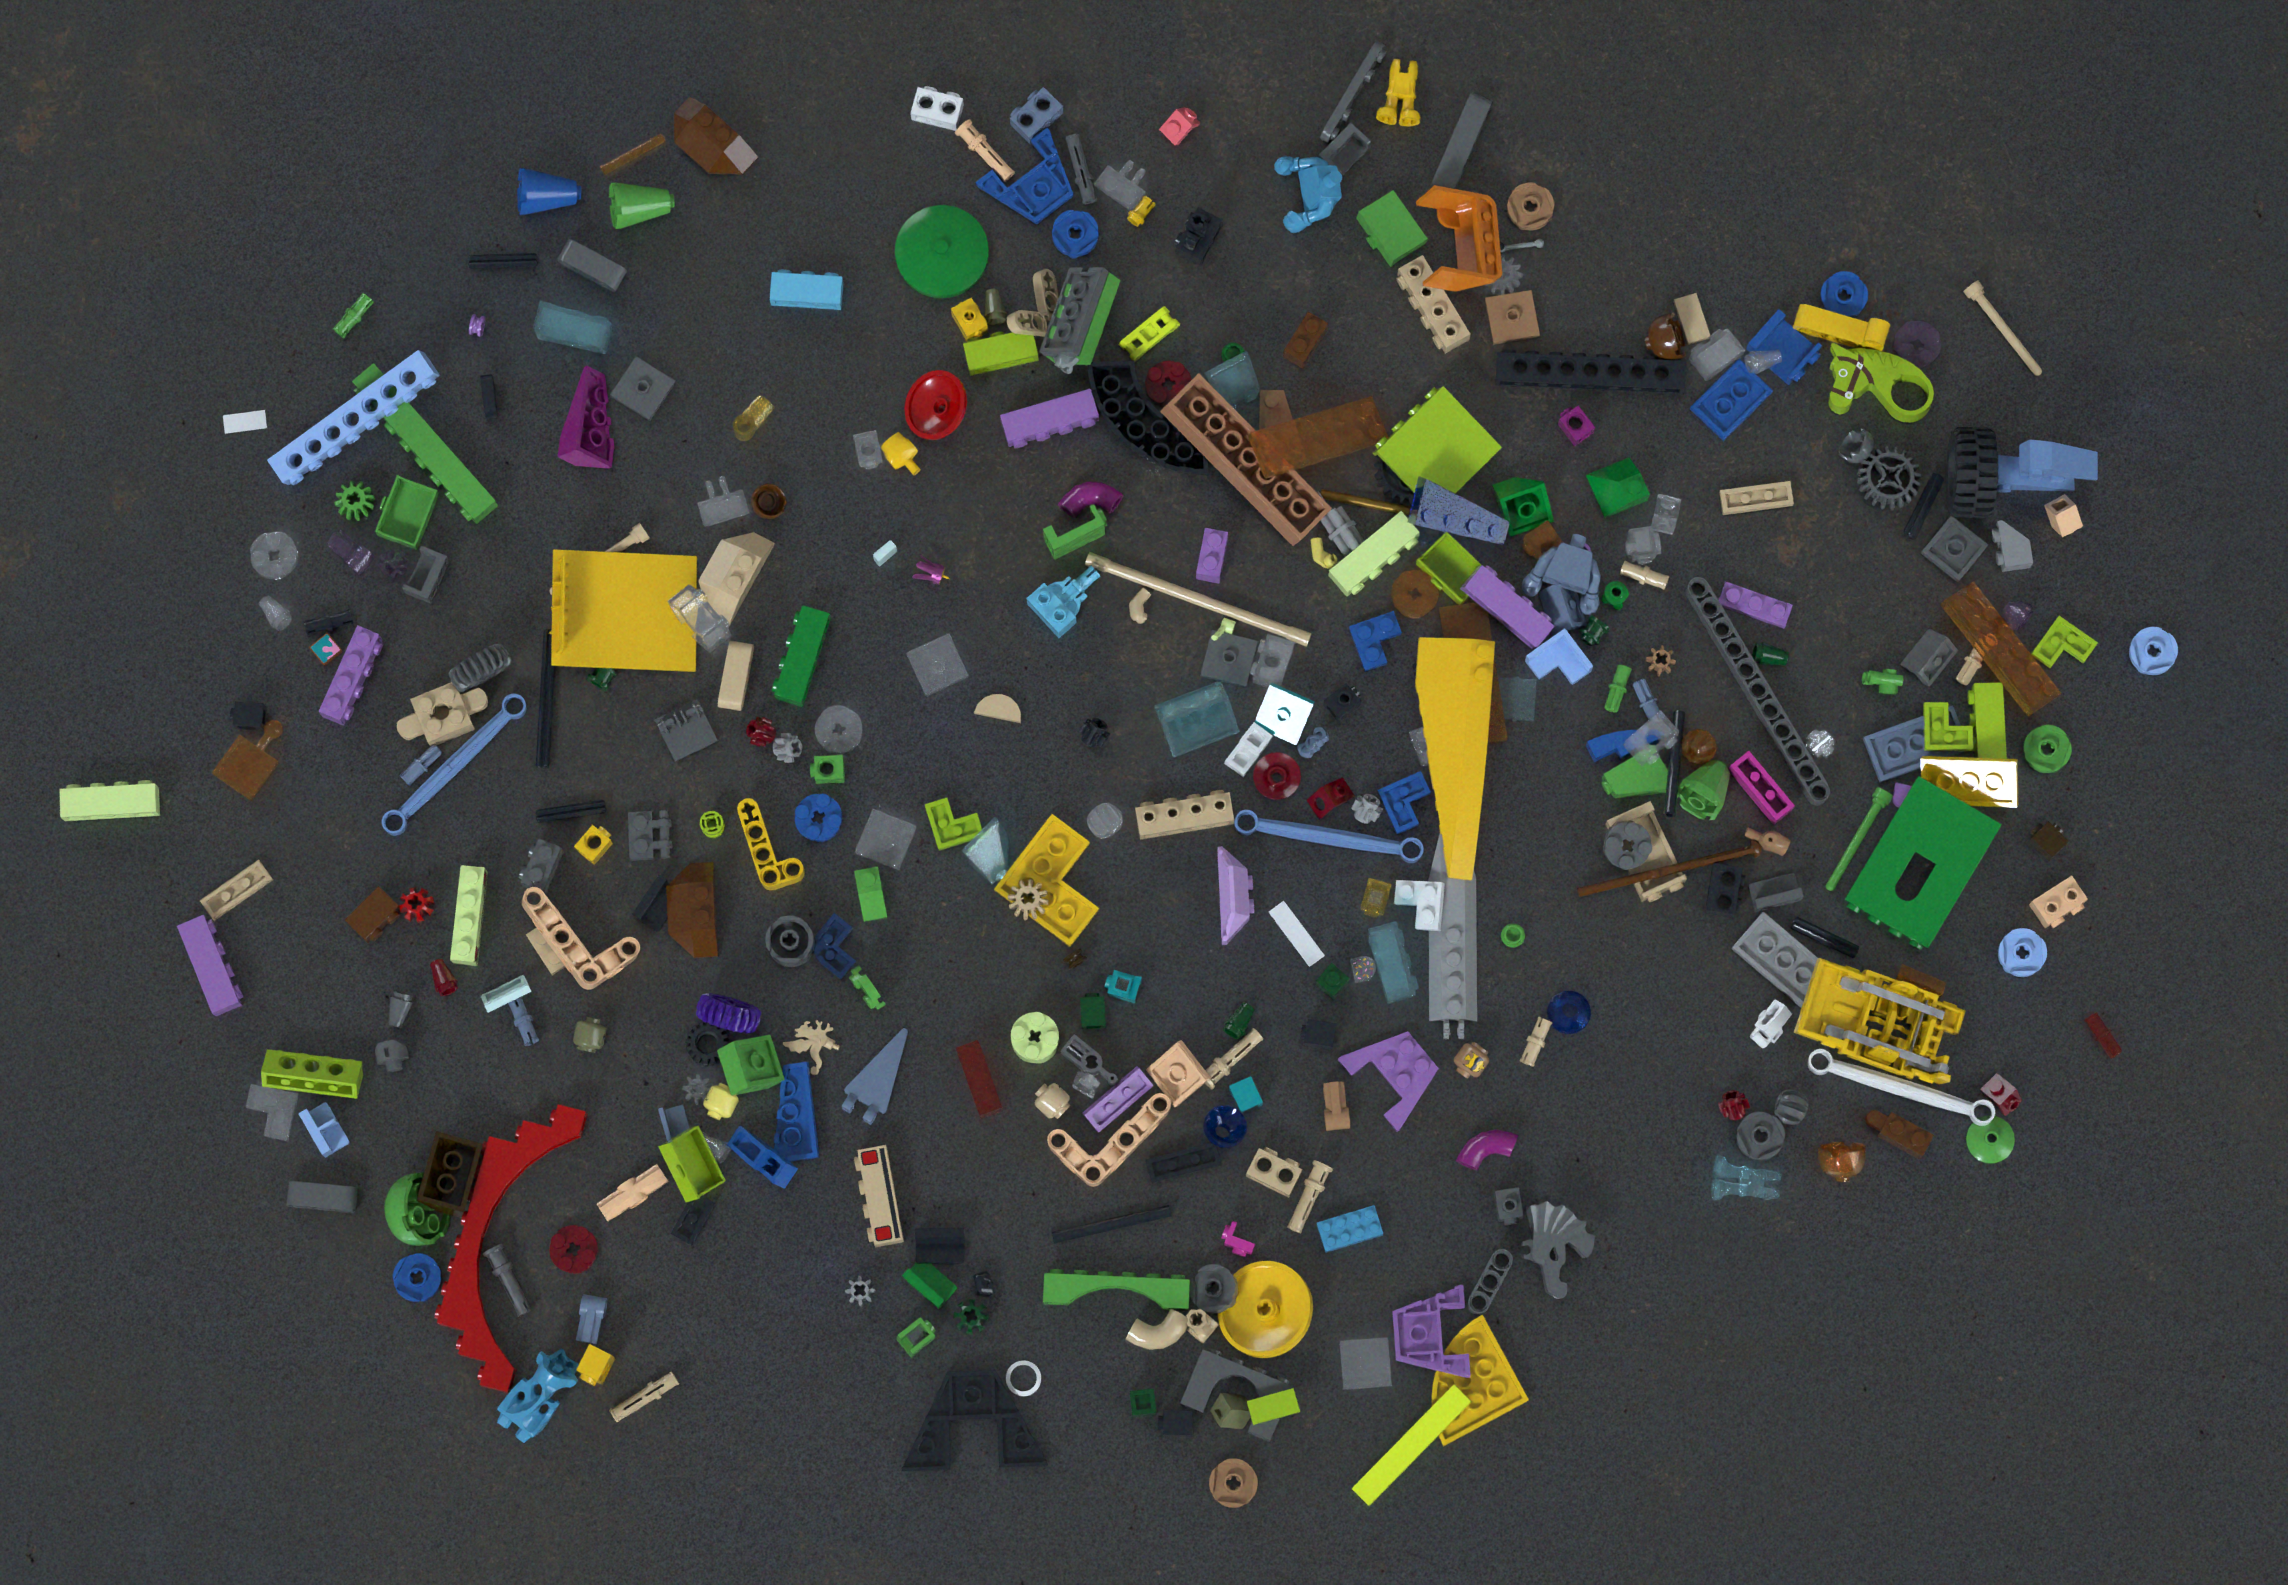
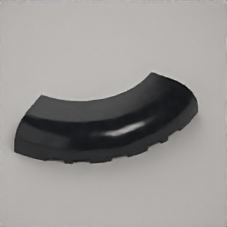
M1098 361L1087 365L1089 382L1097 407L1111 430L1125 445L1143 458L1163 468L1187 474L1209 475L1207 458L1145 397L1137 379L1134 361Z

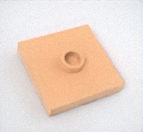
M1182 1040L1173 1045L1146 1069L1162 1092L1169 1097L1174 1107L1179 1106L1211 1078Z

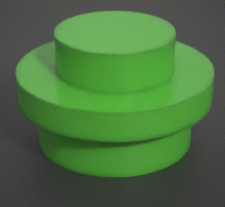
M1514 923L1506 925L1501 932L1502 942L1511 948L1520 946L1525 939L1523 928Z

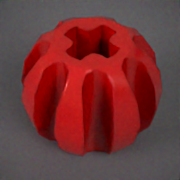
M416 887L410 888V894L406 896L403 893L400 900L405 901L404 904L399 905L400 913L407 912L405 919L412 922L414 917H417V922L425 921L423 919L424 914L431 916L434 911L428 908L430 905L435 904L433 896L426 898L429 891L421 888L418 893ZM417 900H419L422 905H418L414 909L412 904H416Z

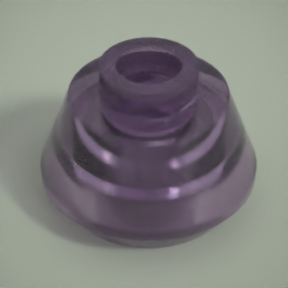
M2020 600L2010 601L2003 609L2005 613L2003 618L2011 630L2018 631L2031 618L2034 612L2033 606Z

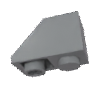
M2003 520L1997 521L1995 528L1992 529L1993 542L1998 544L1999 551H1996L1997 565H2001L2002 572L2031 568L2033 557L2030 540Z

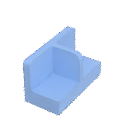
M324 1102L311 1111L305 1109L299 1113L315 1144L325 1158L350 1143L328 1103Z

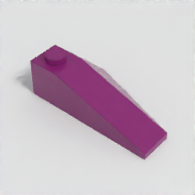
M585 366L569 409L560 436L558 458L575 466L609 469L612 467L614 440L610 438L609 426L612 424L611 417H607L606 404L608 403L605 374L589 366Z

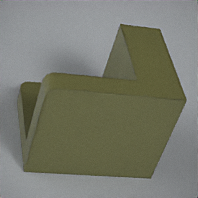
M1220 1393L1210 1410L1218 1425L1224 1428L1243 1429L1251 1417L1247 1399L1244 1395Z

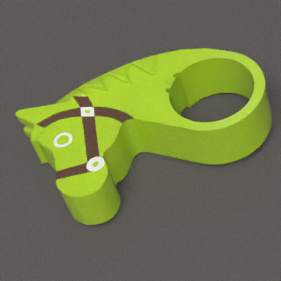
M1831 343L1830 351L1834 359L1829 369L1832 370L1835 380L1828 400L1831 411L1837 414H1845L1849 411L1853 399H1857L1865 392L1871 391L1888 413L1901 422L1918 421L1929 412L1934 396L1933 386L1926 375L1914 364L1887 352L1865 348L1846 350L1835 343ZM1898 382L1915 383L1924 390L1927 402L1917 410L1908 411L1901 409L1892 399L1891 391L1893 385Z

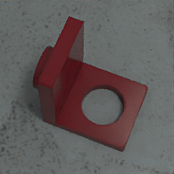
M1341 777L1322 786L1307 799V802L1317 817L1322 819L1333 808L1352 800L1355 795L1344 778ZM1318 797L1325 803L1324 810L1319 809L1316 804Z

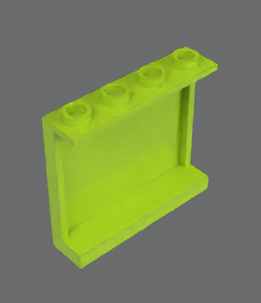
M1444 386L1438 389L1432 388L1424 396L1427 400L1421 406L1417 403L1408 412L1410 417L1405 422L1400 420L1391 429L1394 433L1388 439L1385 436L1375 444L1377 449L1372 453L1374 456L1378 455L1426 505L1425 509L1431 515L1436 513L1502 448Z

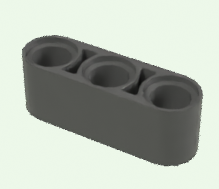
M568 239L557 258V261L565 267L613 292H616L627 273V270L619 264L571 239Z
M289 1181L286 1206L355 1213L358 1188Z
M1498 1249L1492 1254L1468 1299L1467 1307L1472 1314L1482 1315L1488 1310L1512 1265L1513 1257L1508 1250ZM1498 1255L1506 1256L1508 1265L1499 1267L1495 1263V1257ZM1485 1277H1494L1497 1285L1494 1288H1487L1483 1283ZM1476 1297L1482 1298L1485 1301V1307L1480 1310L1475 1309L1472 1305V1300Z

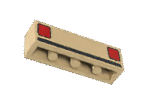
M882 1145L857 1150L858 1157H854L856 1171H861L863 1179L858 1181L860 1194H865L867 1204L862 1205L865 1219L870 1218L871 1227L867 1228L869 1242H874L875 1247L902 1243L904 1239L887 1147Z

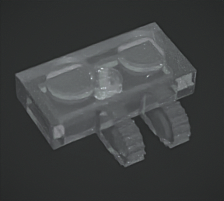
M1131 160L1127 161L1120 172H1117L1108 165L1094 183L1095 187L1129 211H1133L1143 196L1146 195V191L1137 186L1146 173L1144 169L1140 168L1131 181L1125 177L1133 168L1134 162Z
M724 476L719 477V483L724 492V495L715 497L714 487L710 480L705 482L710 499L697 503L704 527L750 514L743 490L729 493Z

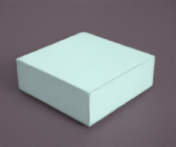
M888 541L873 554L874 561L879 567L897 552L896 545L892 541Z

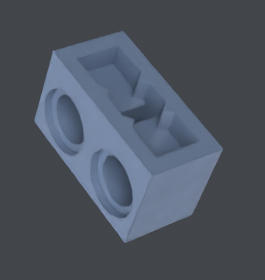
M1044 87L1040 91L1035 90L1027 98L1028 102L1023 107H1016L1010 114V125L1029 144H1031V139L1048 128L1063 114V106ZM1042 102L1050 105L1046 110H1040L1037 106ZM1024 118L1033 120V123L1029 126H1024L1020 122Z

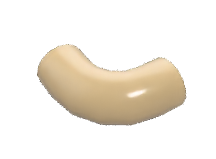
M1170 1309L1164 1321L1159 1325L1152 1326L1137 1318L1126 1340L1136 1346L1149 1350L1164 1349L1176 1343L1188 1328V1318L1173 1309Z

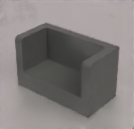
M1350 123L1318 157L1327 161L1329 165H1335L1343 176L1371 148V141Z
M421 546L419 550L421 556L408 585L404 584L402 589L405 594L431 604L450 561L446 555Z

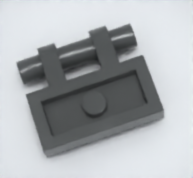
M668 810L659 811V820H653L652 811L628 812L630 861L654 860V850H661L662 859L670 858L672 841L670 840L669 828L672 827L671 819H669ZM653 829H660V841H654Z

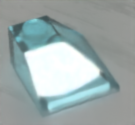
M994 817L962 850L971 866L992 885L996 881L1001 880L1009 868V836L999 820Z

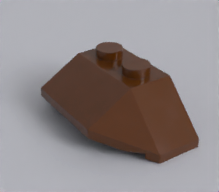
M689 97L674 112V143L708 174L743 175L758 159V156L742 137L700 101Z
M714 862L689 863L666 886L668 934L694 958L718 957Z

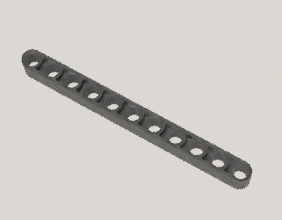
M1702 577L1691 579L1686 589V595L1807 800L1816 806L1824 804L1830 795V788L1709 583ZM1699 585L1703 588L1704 592L1700 595L1694 594L1691 587ZM1711 605L1715 608L1716 613L1708 615L1704 612L1703 607ZM1723 625L1727 628L1728 633L1720 635L1716 632L1715 627ZM1729 646H1736L1740 653L1738 655H1731L1727 648ZM1741 666H1748L1752 674L1744 676L1740 673L1739 668ZM1752 687H1761L1764 694L1762 696L1754 695ZM1767 706L1773 707L1776 715L1772 717L1767 716L1764 713V708ZM1776 728H1786L1788 735L1785 737L1778 736ZM1790 747L1797 748L1800 751V756H1790L1788 749ZM1804 767L1809 768L1812 771V776L1809 778L1803 777L1800 769ZM1814 788L1822 789L1824 797L1816 798L1812 790Z

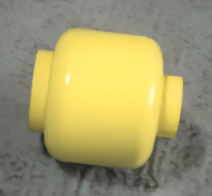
M719 1083L718 1086L714 1085L710 1088L703 1105L709 1110L708 1116L720 1121L721 1117L730 1118L739 1098L737 1095L731 1096L729 1087Z

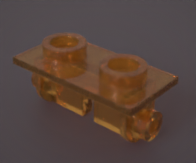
M1904 964L1901 965L1895 979L1911 983L1920 989L1939 995L1938 1001L1943 995L1946 982Z

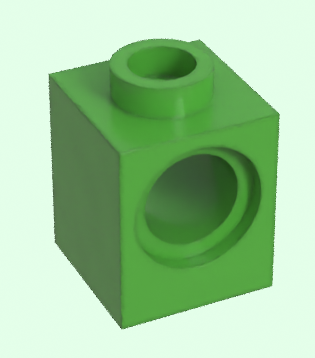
M843 755L814 756V763H810V776L815 777L816 784L845 783ZM826 764L834 767L833 772L829 775L821 773V768Z

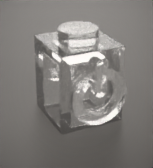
M1653 526L1629 529L1625 549L1627 556L1631 555L1632 562L1638 561V564H1647L1652 562V559H1655L1657 554H1661L1660 536L1658 532L1653 531Z

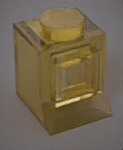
M1368 878L1360 910H1364V914L1371 917L1384 916L1392 884Z

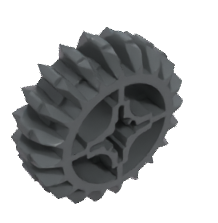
M1885 446L1884 453L1879 448L1875 449V455L1871 453L1867 458L1868 460L1861 462L1864 468H1859L1857 472L1862 475L1857 479V483L1864 484L1859 488L1860 492L1867 491L1864 496L1865 500L1872 497L1874 498L1871 503L1873 506L1879 501L1881 502V509H1884L1887 503L1890 510L1895 508V503L1900 508L1904 506V501L1910 503L1912 501L1911 496H1916L1918 493L1915 488L1921 486V482L1917 481V479H1920L1922 476L1921 473L1914 472L1919 469V464L1911 465L1914 457L1911 456L1906 459L1907 451L1904 450L1900 455L1898 454V447H1894L1893 452H1890L1889 447ZM1891 461L1897 463L1898 465L1895 467H1889L1885 463L1882 464L1881 462ZM1873 467L1876 468V473L1880 478L1875 486L1870 476ZM1904 470L1908 477L1906 489L1901 486L1902 482L1899 479ZM1886 474H1888V476L1889 474H1895L1892 482L1890 480L1889 482L1885 481L1883 483ZM1883 489H1890L1898 494L1887 495L1881 493Z
M494 644L484 648L452 668L449 672L450 681L459 692L471 690L508 668L512 662L509 657L510 655L502 644Z

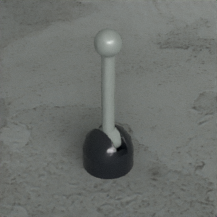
M1539 238L1534 242L1504 245L1500 241L1501 256L1505 250L1532 246L1541 248L1544 245V241Z

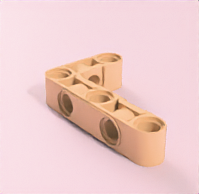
M530 887L525 891L522 898L524 910L563 965L582 988L587 990L594 989L607 979L615 976L637 958L640 944L633 937L623 938L593 958L540 888ZM535 895L539 898L540 902L532 905L527 901V897ZM559 933L565 934L568 941L559 943L556 941L555 936ZM630 945L634 948L635 952L631 955L625 954L622 947ZM592 972L596 979L592 982L586 981L583 974Z
M1162 1093L1153 1095L1141 1106V1109L1131 1120H1127L1097 1155H1089L1080 1147L1077 1141L1061 1129L1050 1132L1047 1139L1048 1146L1060 1158L1061 1162L1082 1181L1092 1187L1098 1186L1135 1151L1168 1115L1171 1109L1170 1099ZM1164 1100L1167 1103V1107L1163 1111H1157L1153 1107L1154 1102ZM1130 1134L1134 1139L1133 1143L1129 1146L1122 1145L1120 1142L1121 1136ZM1060 1135L1064 1137L1065 1144L1061 1147H1055L1052 1144V1139L1055 1136ZM1097 1169L1100 1172L1099 1178L1094 1181L1089 1180L1086 1176L1088 1170Z

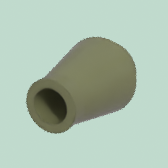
M998 289L985 291L984 317L987 323L992 326L1003 324L1007 317V312Z

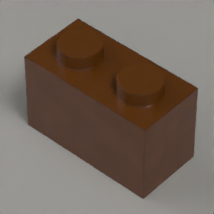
M1307 312L1285 347L1283 358L1304 369L1328 331V323Z
M378 886L345 921L367 943L371 940L374 942L382 935V929L388 923L391 925L399 918V905Z

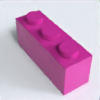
M1750 751L1730 765L1729 771L1773 825L1793 810L1795 805Z

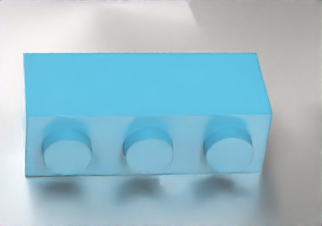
M784 269L772 272L770 303L772 306L841 310L843 278L838 274L829 272L824 275H815L811 271H802L801 274H794L792 271Z

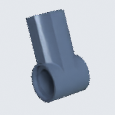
M583 1294L579 1310L581 1317L576 1341L597 1345L601 1321L606 1314L607 1298Z

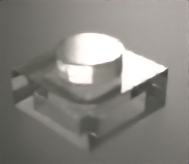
M1079 1071L1074 1078L1072 1087L1093 1099L1100 1082L1093 1075Z

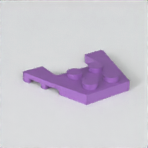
M1408 1031L1338 1058L1339 1063L1351 1077L1366 1064L1372 1062L1402 1098L1400 1102L1383 1115L1396 1132L1402 1128L1439 1069Z
M1463 1285L1455 1286L1454 1289L1447 1292H1440L1436 1296L1424 1301L1420 1300L1392 1311L1396 1361L1470 1378L1469 1354H1443L1440 1310L1465 1308Z

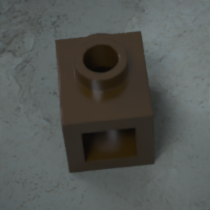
M2049 821L2044 826L2041 823L2038 824L2031 831L2033 837L2029 841L2049 862L2069 842L2063 836L2064 831L2057 824H2051Z

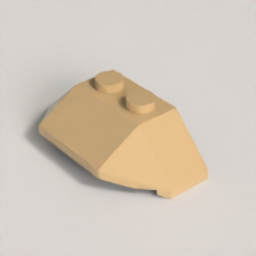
M754 532L720 541L699 579L700 588L710 616L729 626L731 625L774 547V542Z

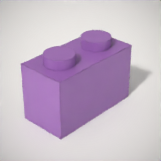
M1205 528L1196 571L1197 580L1220 583L1228 542V532Z

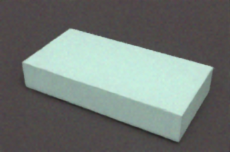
M522 975L483 994L481 998L487 1012H490L531 992L525 976Z

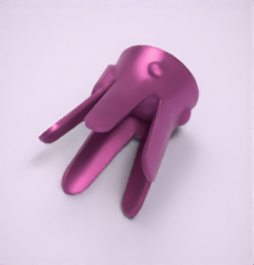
M920 555L922 559L930 564L919 561L916 566L931 575L915 574L912 578L930 580L934 584H940L942 577L949 579L948 576L943 575L945 570L943 565L932 563Z

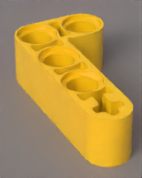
M1807 304L1799 305L1793 324V329L1801 333L1853 348L1878 351L1883 350L1890 328V323L1882 319L1871 318L1869 322H1865Z
M750 798L740 801L737 807L738 815L762 886L767 890H776L801 881L805 870L800 860L789 858L780 862L776 861L757 802ZM750 806L753 809L752 815L755 821L750 822L747 813H744L746 811L745 807ZM760 828L762 835L756 839L750 837L752 829ZM762 850L770 853L769 858L765 861L757 859V854ZM792 865L800 867L799 873L795 876L787 874V869ZM772 872L777 875V879L773 883H766L764 881L768 873Z

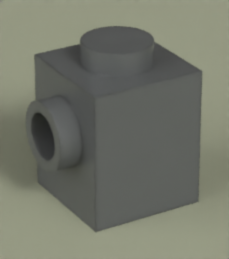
M1519 1187L1495 1191L1494 1198L1498 1222L1504 1221V1225L1519 1223L1518 1219L1523 1218Z

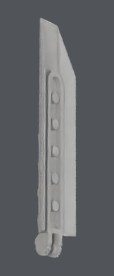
M1439 834L1428 882H1443L1445 887L1441 931L1429 930V1021H1443V1039H1449V1021H1458V1039H1464V1021H1477L1476 876L1473 870L1471 881L1447 877L1442 834Z

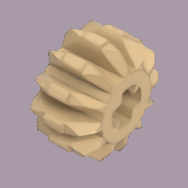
M1029 879L1028 886H1025L1023 880H1020V889L1016 886L1011 887L1015 894L1008 895V900L1014 901L1009 904V908H1017L1014 913L1016 917L1024 912V920L1028 919V913L1032 914L1033 919H1037L1035 911L1037 910L1044 914L1045 909L1040 905H1048V900L1043 899L1047 895V891L1042 890L1039 892L1042 884L1037 883L1033 887L1032 879ZM1032 895L1033 903L1027 902L1024 904L1023 897H1030Z

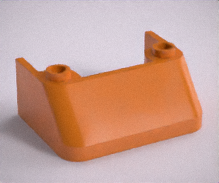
M1434 185L1416 201L1417 206L1437 209L1439 222L1444 227L1454 229L1458 267L1456 269L1441 266L1423 281V286L1449 291H1461L1494 283L1501 277L1502 263L1497 208L1495 201L1490 196Z

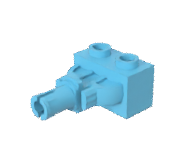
M1091 565L1077 579L1072 580L1068 576L1062 582H1054L1048 586L1043 583L1026 598L1027 605L1058 638L1077 623L1076 615L1080 610L1081 602L1087 598V595L1083 593L1085 592L1084 590L1101 577L1097 571H1094L1095 569Z

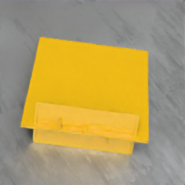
M554 549L551 606L552 630L549 632L552 634L551 665L695 672L697 557Z

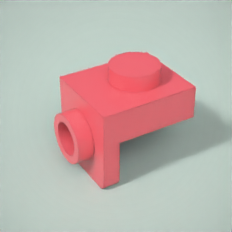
M1183 107L1176 109L1159 130L1176 146L1180 144L1193 128L1198 127L1200 122L1196 119L1197 115L1191 109Z

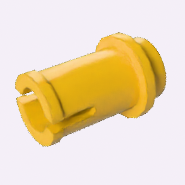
M1143 196L1134 210L1128 212V221L1137 227L1140 224H1144L1145 217L1156 204L1149 197Z

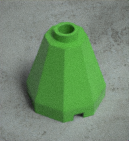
M1710 760L1683 779L1678 786L1677 798L1680 797L1682 800L1680 802L1681 807L1699 819L1711 816L1709 820H1715L1724 805L1731 773L1728 766L1723 761Z

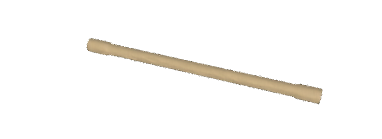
M1089 552L1085 565L1088 567L1091 565L1099 571L1114 574L1272 632L1307 647L1312 633L1281 624L1153 577L1092 552Z

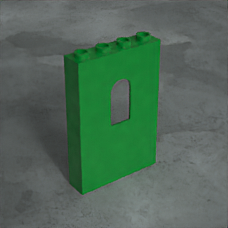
M1918 776L1844 900L1848 902L1846 907L1858 914L1860 911L1865 912L1869 915L1867 919L1880 926L1881 922L1889 926L1888 932L1898 938H1901L1902 935L1911 939L1909 944L1919 950H1922L1923 947L1928 949L2002 824ZM1916 852L1936 865L1917 897L1913 900L1905 901L1897 896L1895 886Z

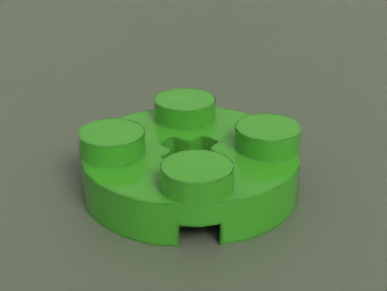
M2054 725L2037 727L2027 735L2023 743L2024 761L2031 768L2041 773L2057 772L2065 766L2072 752V746L2066 733ZM2049 743L2051 744L2050 748L2054 751L2045 755L2041 746Z
M858 965L851 970L852 975L849 979L856 989L862 988L866 994L862 998L870 1009L875 1007L879 1010L886 1004L884 1001L878 1002L877 999L881 997L866 974L860 975L858 973L862 970Z

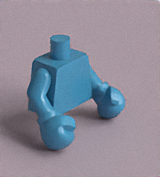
M1282 156L1278 158L1274 164L1277 174L1287 176L1291 175L1292 172L1298 171L1304 212L1296 213L1289 211L1284 216L1283 223L1285 228L1291 233H1297L1312 225L1313 222L1330 216L1334 205L1342 196L1340 187L1342 175L1337 167L1329 165L1327 161L1319 157L1301 159L1300 157Z

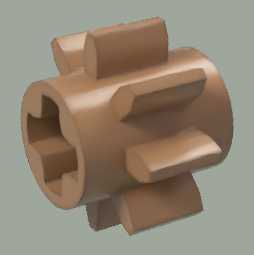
M1663 645L1658 651L1652 648L1650 652L1653 657H1646L1645 660L1651 663L1648 671L1650 672L1654 669L1657 671L1658 676L1663 671L1669 674L1671 669L1668 665H1675L1676 660L1670 659L1673 651H1665ZM1657 657L1659 659L1663 657L1666 659L1664 665L1663 663H1656Z

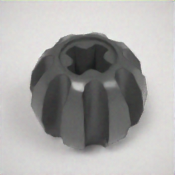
M1788 1089L1782 1091L1775 1103V1116L1784 1124L1794 1125L1800 1123L1806 1115L1808 1099L1799 1090Z

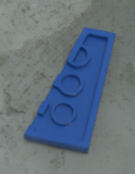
M801 1062L783 1065L782 1072L785 1080L781 1082L780 1104L777 1111L778 1120L774 1135V1149L790 1162L820 1158L809 1063Z

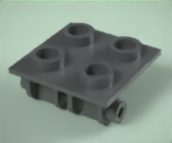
M698 699L655 719L675 762L718 741Z

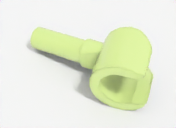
M1223 618L1220 628L1212 635V640H1217L1224 633L1232 634L1236 621Z

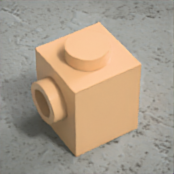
M2065 494L2044 505L2052 528L2062 537L2072 534L2075 530L2083 527L2076 504Z

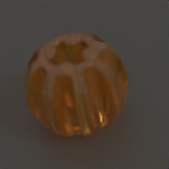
M1691 730L1682 739V754L1690 763L1705 764L1716 753V740L1707 730Z

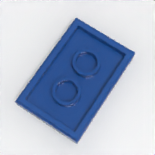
M1739 358L1690 407V410L1724 441L1773 393V390Z

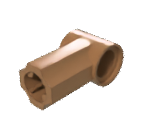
M1344 1082L1324 1083L1326 1131L1350 1129L1349 1109L1346 1107Z

